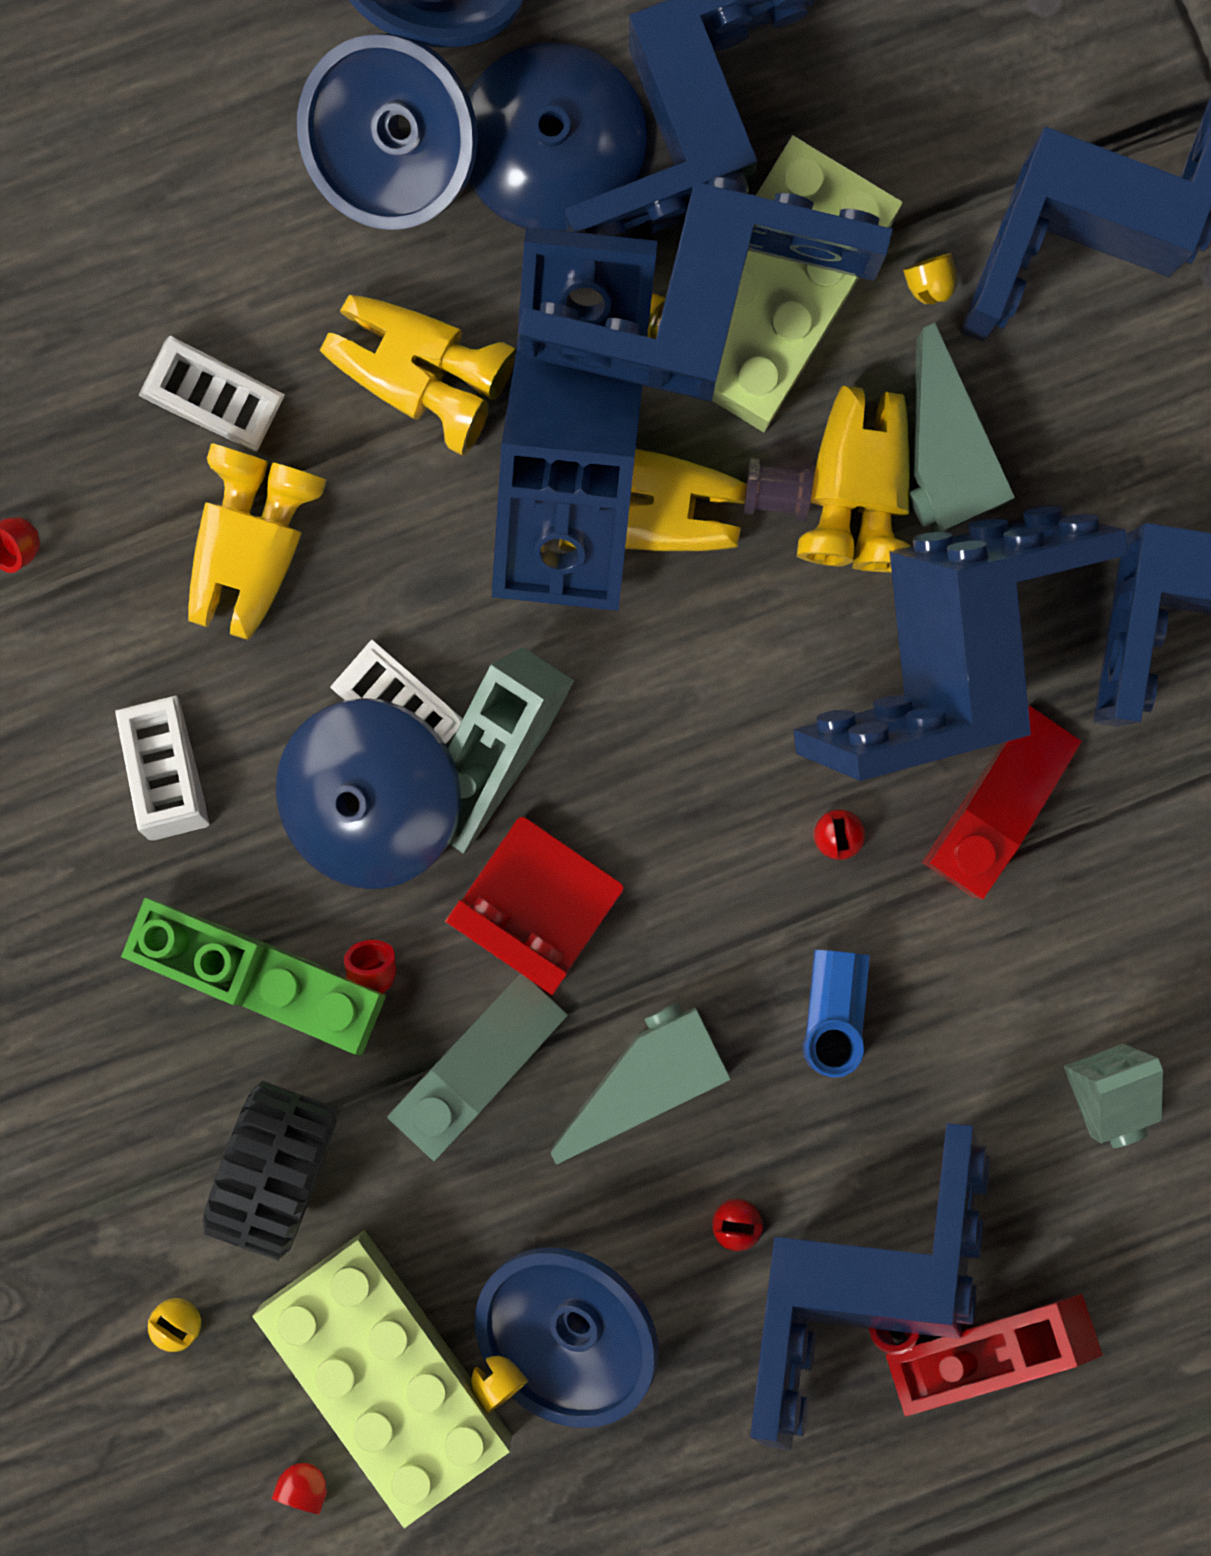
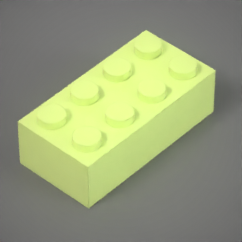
M793 135L756 194L758 197L774 200L776 193L802 196L814 202L813 210L839 216L841 209L865 211L879 217L878 225L890 228L903 203ZM748 251L712 401L765 433L859 277Z
M365 1230L263 1302L252 1316L403 1528H406L510 1452L511 1433L495 1411L488 1414L476 1399L472 1391L470 1376Z

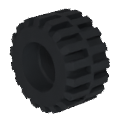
M261 1081L251 1090L234 1126L208 1197L203 1215L204 1235L277 1261L284 1257L290 1251L330 1146L337 1124L336 1108L265 1081Z

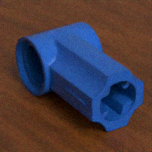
M814 950L807 1027L802 1048L803 1056L808 1066L819 1074L832 1078L844 1077L853 1072L861 1063L864 1053L862 1034L870 955ZM835 1029L841 1031L847 1037L850 1051L843 1063L838 1066L828 1067L819 1061L815 1046L817 1039L822 1033Z

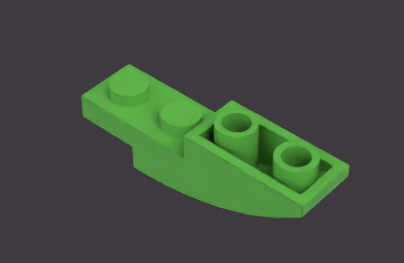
M144 898L121 955L124 959L231 1005L248 1008L355 1055H363L386 998L385 994L342 977L334 970L150 898Z

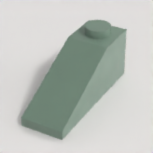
M933 323L924 327L916 340L911 477L916 489L909 492V499L923 527L932 524L935 532H948L1006 506L1015 497L936 324Z
M524 647L515 650L490 665L448 748L458 772L461 790L460 815L450 845L463 854L471 848L547 734L574 682L573 679Z
M520 973L398 1103L387 1118L428 1157L435 1161L495 1097L568 1014L539 986Z
M676 1002L644 1018L649 1029L637 1034L552 1145L551 1155L556 1165L730 1080L695 1006L683 1012L679 1002Z
M1122 1043L1064 1065L1089 1135L1102 1144L1110 1141L1112 1148L1135 1143L1148 1136L1147 1126L1162 1121L1163 1069L1159 1058Z

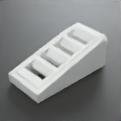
M169 336L164 342L139 393L140 397L255 452L258 451L285 395L172 336ZM179 360L190 366L176 394L165 390V387ZM204 372L213 376L199 406L188 402V399L201 373ZM225 383L236 387V390L222 418L211 412ZM251 394L260 400L246 429L243 430L235 426L234 423L248 395Z
M373 640L365 646L331 685L330 688L344 700L359 698L378 699L397 678L405 687L391 702L404 707L414 695H417L424 703L417 709L416 715L425 721L435 711L443 718L434 730L443 740L446 747L452 742L463 720L462 717ZM378 661L386 668V671L366 694L360 697L353 688Z
M175 695L116 710L115 713L138 831L148 840H158L208 827L209 820L204 795L179 698ZM168 722L170 732L138 740L136 730ZM173 748L174 757L144 764L142 756ZM176 774L179 776V783L150 789L149 781ZM180 800L184 801L182 806L156 812L155 806Z

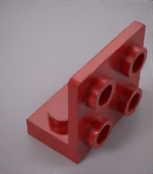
M519 817L466 895L458 901L445 922L553 995L571 965L623 891V885L527 818Z

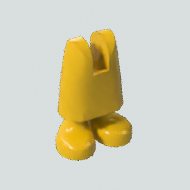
M349 295L340 312L363 329L383 338L376 353L374 354L355 342L333 333L327 334L320 352L360 385L411 418L418 420L427 408L433 411L443 423L444 439L447 447L462 456L468 454L485 425L489 409L488 403L474 394L453 388L443 383L442 380L446 373L449 372L462 379L479 394L494 400L501 394L514 370L517 349L503 342H498L481 349H470L459 345L462 337L461 329L419 312L381 300Z
M841 386L825 428L809 501L810 503L823 506L820 522L816 529L806 532L799 538L797 557L812 563L836 567L845 566L853 562L852 568L856 570L892 573L889 551L911 546L894 537L891 525V516L909 514L910 462L905 396L903 394L884 392L878 404L874 431L863 429L865 409L863 388ZM858 506V512L862 513L860 531L855 546L850 532L851 510Z
M211 443L207 461L210 468L224 481V498L222 506L206 502L204 505L192 568L188 621L208 627L219 604L223 585L240 590L234 607L230 634L250 640L267 614L300 540L302 532L288 527L296 509L301 504L318 499L323 494L327 479L272 463L268 475L267 498L261 517L251 515L250 511L257 491L265 477L269 462Z
M636 448L625 549L709 551L738 547L740 527L722 524L714 520H695L693 516L696 498L709 500L713 503H745L747 484L702 465ZM559 540V550L572 552L576 549L569 541Z

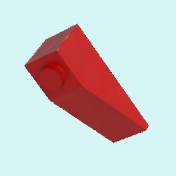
M1028 706L1031 735L1002 743L921 862L975 899L983 900L1009 863L1082 742L1031 706Z
M1082 1293L962 1330L960 1339L939 1337L917 1344L905 1353L885 1354L906 1417L1072 1369L1103 1356Z

